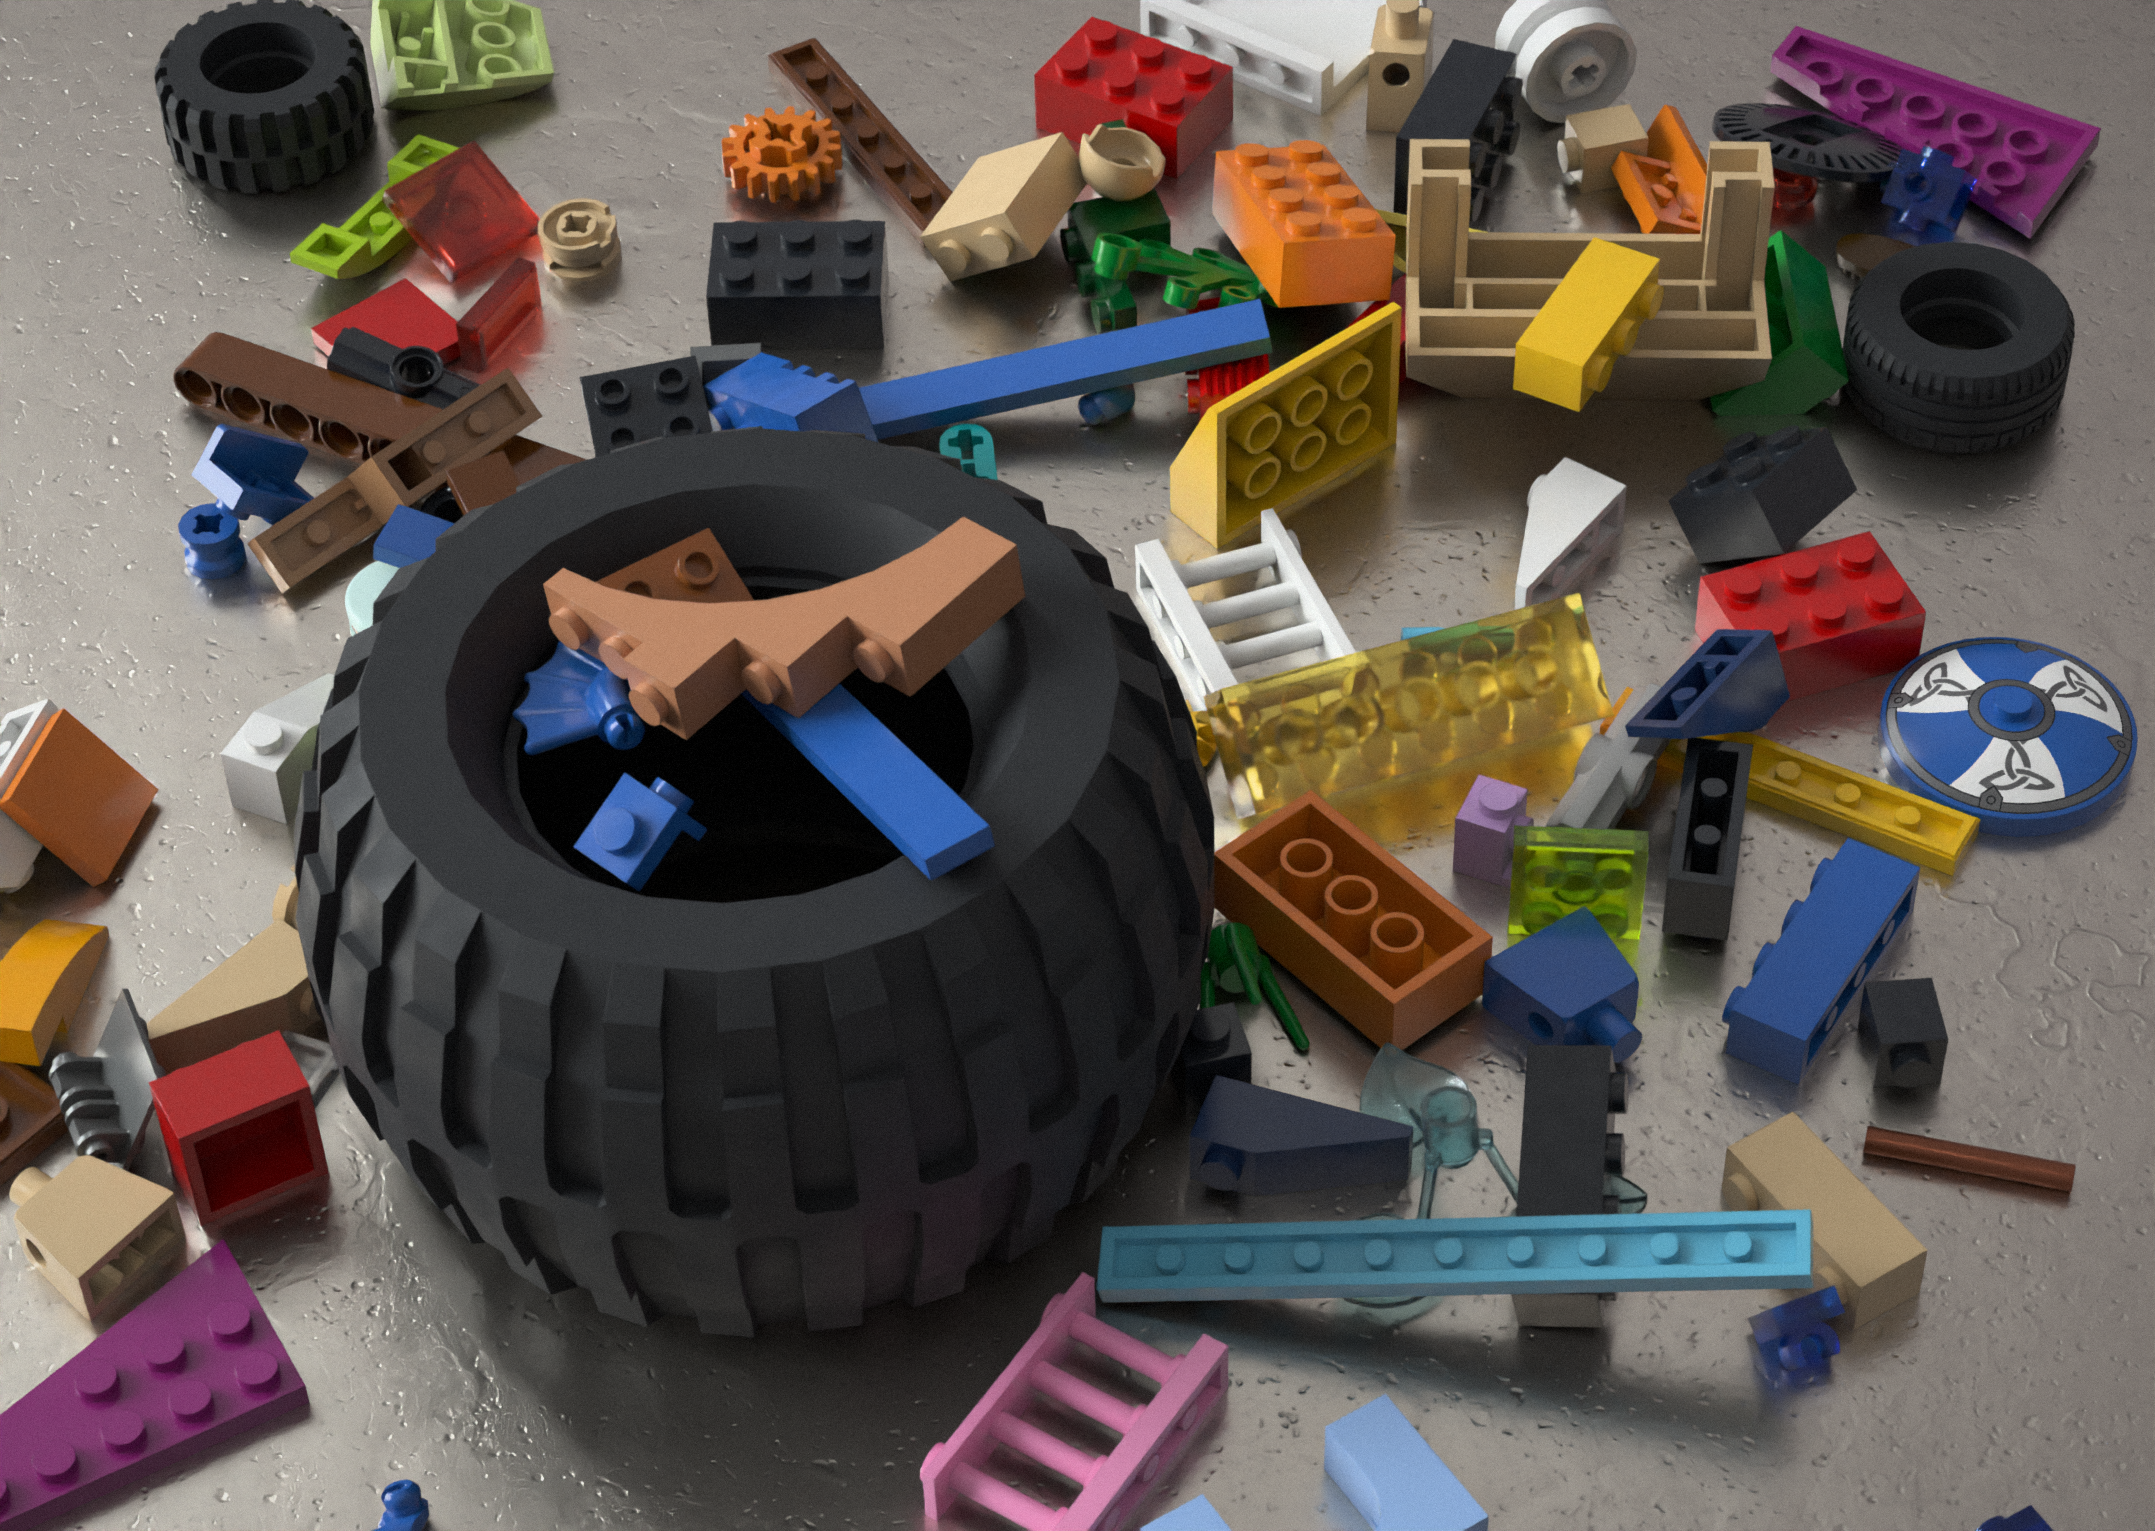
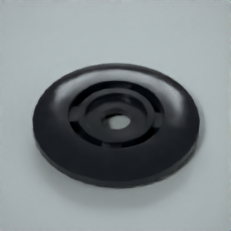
M1743 103L1721 108L1715 113L1713 118L1712 131L1720 141L1770 142L1772 167L1803 177L1846 183L1884 181L1901 175L1904 172L1907 155L1903 148L1894 141L1886 139L1883 134L1873 132L1865 126L1857 125V123L1845 120L1842 117L1812 109L1781 104Z

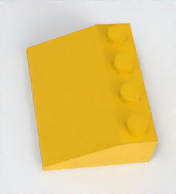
M1393 301L1209 407L1170 466V512L1218 549L1261 523V511L1273 508L1277 514L1395 444L1397 439L1402 307Z

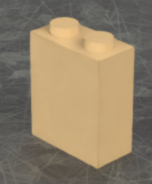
M1063 132L979 157L920 236L948 280L951 282L1035 258L1087 184L1082 176L1078 155Z

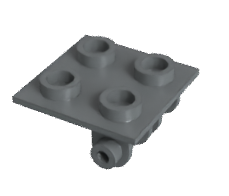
M129 989L121 990L94 1056L81 1057L74 1052H64L54 1058L49 1071V1079L54 1087L57 1098L60 1099L59 1106L65 1116V1122L75 1144L78 1157L91 1155L128 1171L134 1155L139 1154L144 1146L145 1130L155 1110L148 1082L166 1076L164 1068L157 1064L148 1041L146 1021L144 1018L139 1017Z

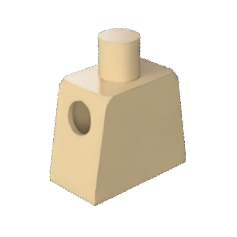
M1387 0L1386 5L1378 7L1369 57L1366 130L1399 133L1431 78L1434 12L1429 8L1419 7V0ZM1392 72L1409 74V80L1402 85H1392Z
M91 1155L77 1157L54 1178L37 1167H29L16 1177L10 1189L11 1201L20 1207L17 1209L13 1219L24 1254L36 1269L89 1321H92L185 1237L176 1198L172 1191Z

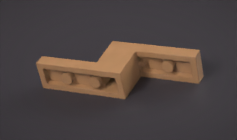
M507 367L373 455L346 478L253 538L247 545L283 594L386 525L398 504L411 508L447 481V470L484 457L535 423L542 415L509 367Z

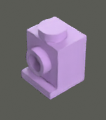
M1480 774L1477 776L1455 818L1452 871L1514 890L1536 847L1537 837L1532 836L1534 819L1526 816L1528 789Z

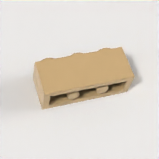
M1793 1111L1727 1147L1721 1191L1727 1204L1733 1211L1811 1209L1814 1223L1812 1292L1825 1309L1835 1311L1853 1331L1920 1293L1928 1250Z

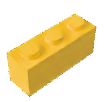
M1594 237L1516 343L1513 389L1580 412L1594 391L1600 393L1604 390L1610 379L1613 364L1620 355L1627 356L1631 352L1638 335V330L1644 320H1653L1657 315L1664 296V287L1658 284L1660 259Z

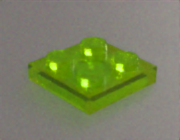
M1514 825L1507 934L1533 935L1585 906L1591 911L1610 939L1639 940L1649 851L1648 831Z

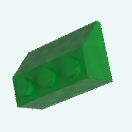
M1782 230L1769 238L1764 276L1772 356L1771 363L1763 381L1710 397L1712 410L1719 416L1804 414L1822 400L1833 396L1839 388L1849 382L1826 266Z

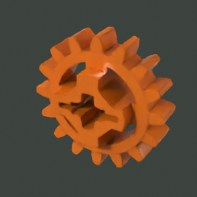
M788 106L784 114H776L771 107L765 108L764 115L759 118L751 114L745 115V127L732 124L729 127L730 137L722 138L724 176L731 177L732 187L735 190L748 186V196L752 199L762 193H768L770 202L776 203L781 194H788L793 201H799L800 193L805 190L817 195L820 193V182L833 184L836 181L835 171L842 170L843 167L840 132L832 131V121L829 118L816 122V115L813 110H809L801 116L795 115L794 106Z

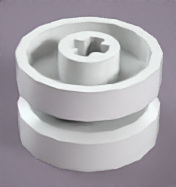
M1517 0L1505 13L1496 32L1495 49L1517 53L1516 77L1523 79L1521 95L1534 113L1550 122L1566 123V115L1604 109L1610 106L1626 89L1635 71L1637 49L1629 32L1620 20L1612 14L1605 0Z

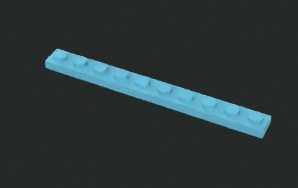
M1811 1209L1110 1226L1102 1227L1096 1290L1102 1302L1109 1303L1813 1288L1814 1223Z

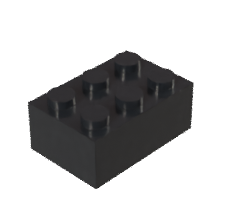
M1453 39L1396 137L1394 213L1407 215L1410 139H1470L1469 170H1471V199L1469 221L1475 222L1477 220L1486 188L1493 189L1496 186L1501 172L1502 159L1505 154L1513 155L1519 140L1520 123L1513 122L1514 111L1518 107L1523 89V79L1516 77L1517 53Z
M794 220L790 222H714L706 293L711 346L761 343V350L884 348L889 276L885 221L807 222Z

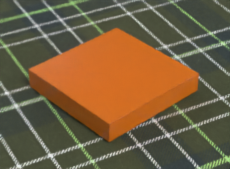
M63 708L49 718L2 796L0 809L91 886L95 887L107 881L159 789Z

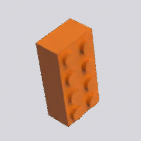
M1297 140L1291 142L1289 147L1267 148L1260 144L1245 143L1236 146L1235 150L1216 151L1212 215L1279 308L1390 300L1396 235L1324 144L1311 140Z
M1312 790L1214 852V908L1232 923L1239 922L1250 927L1254 932L1257 944L1389 1056L1393 1057L1483 995L1484 964L1486 960L1492 957L1493 937Z

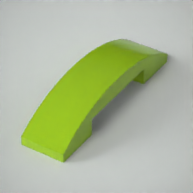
M418 134L387 163L389 182L340 228L322 223L290 253L291 263L336 279L360 276L382 265L415 237L440 206L466 159L465 150Z

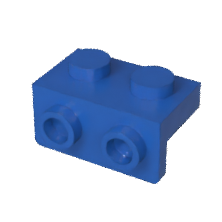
M219 424L216 427L192 473L194 478L218 497L215 505L220 510L240 520L246 521L250 515H254L274 525L314 499L312 495L294 481L309 453L303 445L226 424Z

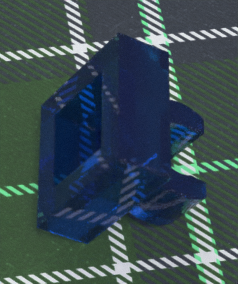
M1834 1285L1748 1318L1758 1345L1782 1336L1778 1352L1782 1364L1789 1372L1807 1366L1800 1348L1803 1337H1808L1816 1343L1822 1360L1840 1353V1342L1837 1334L1830 1326L1822 1323V1321L1845 1313Z

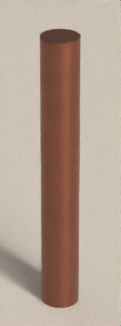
M1872 1126L1867 1127L1863 1153L2069 1192L2072 1190L2076 1164Z

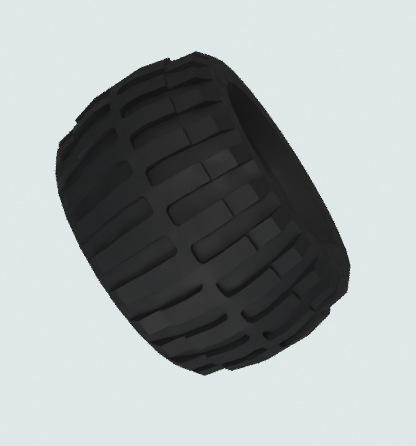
M763 426L711 431V433L667 438L656 437L611 450L606 455L574 464L559 465L516 487L515 494L495 504L469 511L436 538L435 552L430 557L397 570L373 603L372 626L347 638L334 675L333 689L331 688L323 714L320 715L312 769L303 771L294 827L295 876L299 890L296 922L315 1008L327 1027L332 1054L350 1098L380 1141L386 1140L409 1176L440 1212L443 1210L471 1244L489 1243L504 1253L511 1270L550 1295L581 1287L592 1291L600 1312L645 1327H649L664 1315L697 1318L701 1333L755 1338L759 1324L802 1319L808 1320L809 1331L863 1325V1311L899 1298L912 1307H917L964 1291L966 1270L983 1259L1008 1264L1050 1238L1055 1212L1068 1204L1084 1203L1116 1169L1120 1151L1139 1132L1155 1091L1161 1090L1175 1063L1201 1001V972L1208 956L1214 916V812L1206 773L1197 752V731L1177 677L1156 642L1152 640L1147 624L1128 593L1114 588L1107 558L1075 530L1048 524L1042 501L1001 480L975 478L962 471L960 459L913 446H889L867 440L863 433L822 430L802 432L763 429ZM962 517H966L1017 544L1025 597L911 697L885 682L877 683L870 680L859 668H856L840 682L851 695L990 825L995 843L994 847L934 880H930L742 694L687 740L660 724L653 726L641 718L645 725V735L642 741L630 750L615 749L610 743L604 742L598 735L536 755H528L525 752L524 746L527 743L528 732L519 721L514 719L513 713L525 701L530 691V685L525 682L526 673L534 672L549 662L560 641L549 624L551 612L543 584L562 568L596 582L709 528L754 601L822 589L872 572L922 547ZM626 773L648 789L657 777L694 801L687 815L707 828L700 841L681 830L654 871L720 850L789 842L858 848L895 859V861L875 872L802 895L730 903H712L645 897L622 890L629 885L577 850L574 845L623 774Z

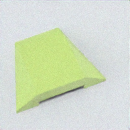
M373 0L370 44L381 109L441 110L491 103L534 91L553 80L554 70L540 8L514 0Z

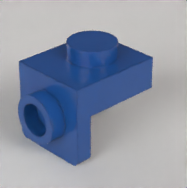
M624 773L574 847L640 892L681 830L700 841L707 828L687 815L694 801L659 777L655 779L648 789Z

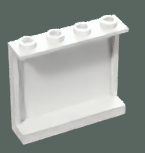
M1140 0L1141 34L1233 67L1234 81L1322 116L1369 71L1370 47L1378 7L1386 5L1387 0ZM1419 0V7L1426 8L1427 0Z

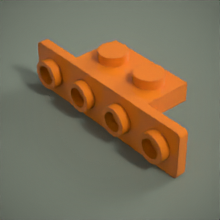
M1665 104L1646 133L1648 136L1647 157L1621 151L1611 166V170L1622 189L1623 197L1630 204L1643 234H1701L1707 163L1677 108Z

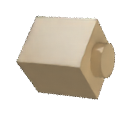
M1630 104L1566 115L1565 137L1558 141L1557 146L1559 163L1564 173L1570 172L1581 193L1617 187L1620 185L1611 170V166L1621 151L1647 157L1648 136Z

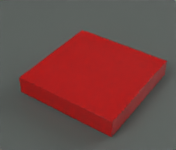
M406 278L311 328L314 344L328 356L331 354L334 340L344 327L350 329L352 326L401 349L409 346L430 348L439 354L443 365L474 349L472 333Z

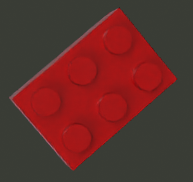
M1091 17L1034 74L1036 128L1052 134L1063 132L1067 139L1081 144L1082 135L1085 133L1090 136L1097 125L1123 119L1127 128L1145 133L1159 146L1162 155L1166 159L1163 175L1178 179L1233 120L1232 66L1095 17Z
M1870 531L1700 577L1695 632L1704 643L1717 629L1772 630L1790 698L1786 701L1788 702L1901 670L1920 655L1926 611Z

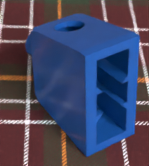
M1585 906L1485 961L1482 1006L1534 1045H1609L1612 1047L1614 1062L1618 1063L1629 1058L1642 1041V1033L1632 1024L1636 1018L1639 990L1637 975L1591 911Z

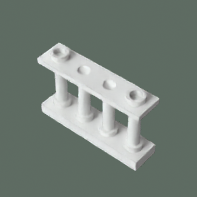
M1273 508L1261 511L1260 544L1181 565L1178 560L1170 561L1159 539L1135 545L1136 590L1202 711H1208L1212 727L1217 728V740L1224 753L1248 746V720L1255 717V711L1329 690L1338 689L1353 717L1365 714L1366 687L1372 684V671L1368 658L1363 650L1355 651L1302 560L1301 548L1295 532L1292 529H1284ZM1268 567L1277 583L1274 586L1204 605L1200 600L1192 601L1187 592V588ZM1291 607L1300 625L1229 645H1225L1222 640L1215 642L1210 633V628ZM1314 647L1324 665L1250 687L1245 682L1238 683L1232 673V669Z

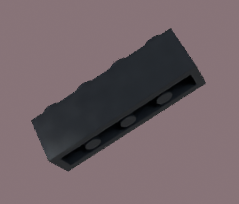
M1528 1045L1516 1217L1622 1214L1621 1196L1611 1195L1612 1175H1624L1625 1171L1624 1133H1614L1615 1114H1627L1628 1075L1627 1072H1616L1611 1046ZM1618 1292L1511 1294L1518 1326L1604 1327L1605 1301H1617Z

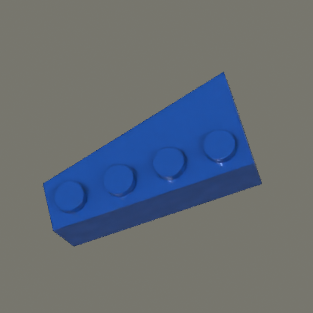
M761 352L703 385L711 407L708 409L713 431L763 426V429L802 432L822 430L863 433L867 440L878 442L857 382L851 379H846L839 383L836 375L828 372L816 378L811 367L802 365L795 369L791 361Z

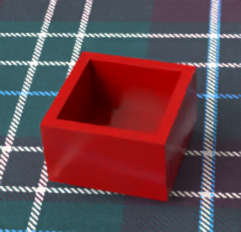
M279 1030L253 1041L244 1042L233 1049L191 1066L177 1069L171 1074L148 1082L171 1170L200 1226L329 1173L310 1085Z

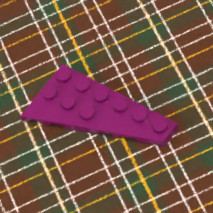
M1798 26L1794 27L1772 54L1770 70L1772 74L1839 117L1853 121L1857 125L1865 126L1873 132L1883 134L1886 139L1894 141L1906 152L1908 161L2030 239L2098 146L2101 131L2099 127Z
M224 1239L0 1415V1531L29 1530L310 1403L302 1378Z

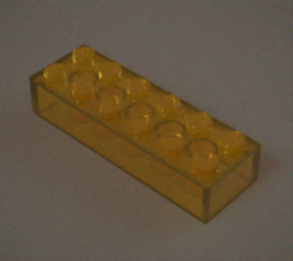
M1580 593L1229 686L1203 696L1237 820L1285 807L1310 790L1321 797L1614 716Z

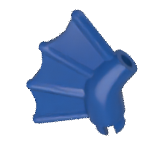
M559 641L557 649L549 662L534 672L526 673L525 682L530 685V691L525 701L514 711L513 717L528 732L527 743L524 746L525 752L528 755H536L598 735L604 742L610 743L615 749L623 751L636 747L642 741L645 735V725L630 703L629 692L631 690L628 679L616 676L608 669L604 662L580 648L577 650L570 649Z

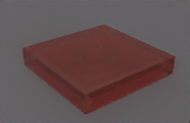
M475 140L384 191L382 201L450 283L538 234L540 218Z

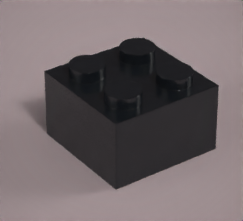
M1797 425L1782 428L1771 435L1758 437L1756 432L1751 431L1729 440L1722 448L1724 454L1714 463L1706 464L1691 472L1685 479L1687 485L1668 502L1698 562L1707 563L1784 554L1855 493L1857 488L1827 427L1800 430Z

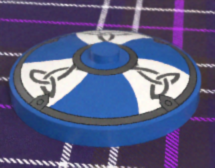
M2007 637L1963 639L1933 648L1910 661L1898 672L1888 686L1882 700L1878 724V746L1881 758L1891 778L1901 790L1981 819L1978 832L2009 837H2034L2055 834L2081 826L2101 815L2124 792L2133 770L2138 742L2135 719L2127 701L2115 685L2100 671L2061 649L2030 640Z

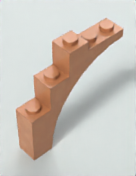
M966 517L959 519L922 547L872 572L822 589L768 600L698 603L653 599L605 587L564 568L543 584L551 612L549 624L556 637L568 648L573 650L580 648L604 662L608 669L616 676L628 679L631 690L629 692V700L636 713L648 724L653 726L660 724L686 740L746 689L761 703H773L797 718H800L856 668H859L870 680L877 683L885 682L911 697L1025 597L1017 544Z

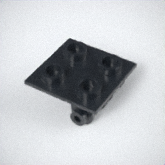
M696 355L579 377L595 457L609 454L614 449L656 437L706 434L713 431Z

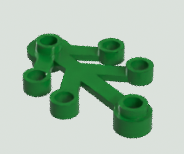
M1099 233L1097 235L1091 257L1096 262L1094 271L1097 274L1114 280H1127L1129 272L1134 270L1174 276L1168 278L1163 300L1170 305L1184 309L1197 308L1201 293L1223 288L1217 308L1257 299L1266 304L1277 306L1249 266L1227 258L1217 251L1207 248H1194L1191 256L1158 240L1141 239L1137 242L1129 237L1113 233Z

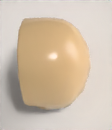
M1099 124L1090 136L1085 133L1082 135L1079 152L1082 176L1084 181L1098 195L1113 201H1131L1150 192L1162 178L1166 159L1162 155L1159 146L1145 133L1126 127L1107 128L1103 124Z

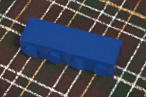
M1847 838L1833 860L1825 857L1814 873L1810 885V894L1803 902L1796 899L1790 906L1783 921L1781 937L1774 945L1767 942L1760 950L1752 970V979L1747 987L1744 988L1738 985L1730 994L1722 1015V1022L1729 1025L1726 1054L1799 1085L1861 992L1865 982L1868 981L1912 914L1920 867L1850 838Z

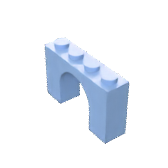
M1386 1394L1325 1426L1324 1470L1364 1517L1372 1531H1488L1489 1516ZM1203 1494L1140 1528V1531H1232Z

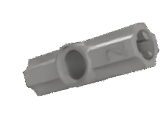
M1652 682L1648 686H1636L1604 735L1594 734L1585 745L1576 765L1574 782L1546 824V838L1558 848L1561 854L1579 862L1586 858L1595 859L1626 809L1629 808L1635 811L1646 798L1655 778L1658 759L1669 745L1671 739L1628 737L1625 725L1662 686Z

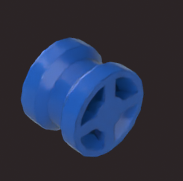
M215 503L194 507L181 517L178 524L181 542L186 547L184 550L186 566L193 575L202 579H220L234 574L243 566L246 560L244 542L239 537V519L226 514Z

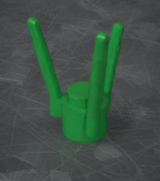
M1239 922L1225 923L1212 929L1207 961L1201 972V1001L1199 1009L1214 1006L1215 987L1218 985L1228 992L1238 993L1245 991L1249 1002L1252 1005H1259L1262 1002V996L1257 981H1260L1297 1047L1300 1050H1307L1310 1046L1309 1039L1272 973L1269 958L1259 953L1253 930Z

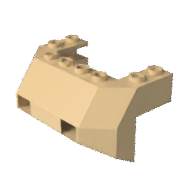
M1410 139L1406 228V377L1461 398L1540 399L1513 389L1516 343L1591 240L1596 237L1659 258L1658 284L1664 287V296L1653 320L1645 319L1640 326L1631 352L1627 356L1620 355L1613 364L1610 379L1604 390L1600 393L1594 391L1589 399L1701 400L1765 379L1772 360L1764 285L1775 189L1770 142L1710 141L1701 234L1469 232L1471 170H1469L1470 139Z

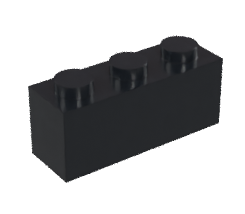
M1688 738L1667 877L1662 932L1728 940L1753 745L1703 738Z

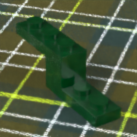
M1123 119L1101 123L1107 128L1126 127ZM1155 187L1142 197L1131 201H1113L1106 197L1075 202L1067 211L1068 228L1060 230L1062 252L1067 263L1074 261L1076 264V280L1082 298L1090 297L1092 300V317L1098 334L1137 326V305L1125 280L1106 278L1094 271L1096 262L1091 257L1097 235L1099 233H1113L1129 237L1137 242L1141 239H1153L1171 246V221ZM1134 270V271L1129 272V274H1131V273H1136V272H1141V271Z

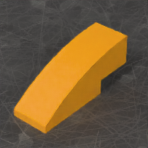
M44 919L30 928L12 946L0 962V1061L41 1066L55 1033H68L108 940L109 931L107 926Z

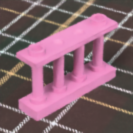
M1082 1272L1065 1294L1059 1292L1049 1301L1042 1315L1040 1326L946 1444L943 1442L937 1443L927 1454L920 1471V1480L923 1482L925 1515L938 1522L957 1496L962 1494L1030 1531H1121L1227 1391L1228 1345L1203 1333L1187 1356L1179 1354L1173 1358L1097 1319L1095 1311V1279ZM1081 1342L1161 1383V1389L1148 1406L1140 1404L1135 1408L1059 1369V1367L1076 1345ZM1039 1392H1042L1123 1434L1121 1442L1109 1457L1101 1455L1096 1459L1019 1418ZM1002 1442L1083 1485V1491L1069 1509L1061 1507L1056 1511L980 1471L979 1468L998 1444Z

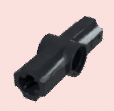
M353 326L350 329L344 327L334 340L331 354L327 359L328 370L441 409H445L480 386V384L443 368V361L439 354L430 348L409 346L401 349Z

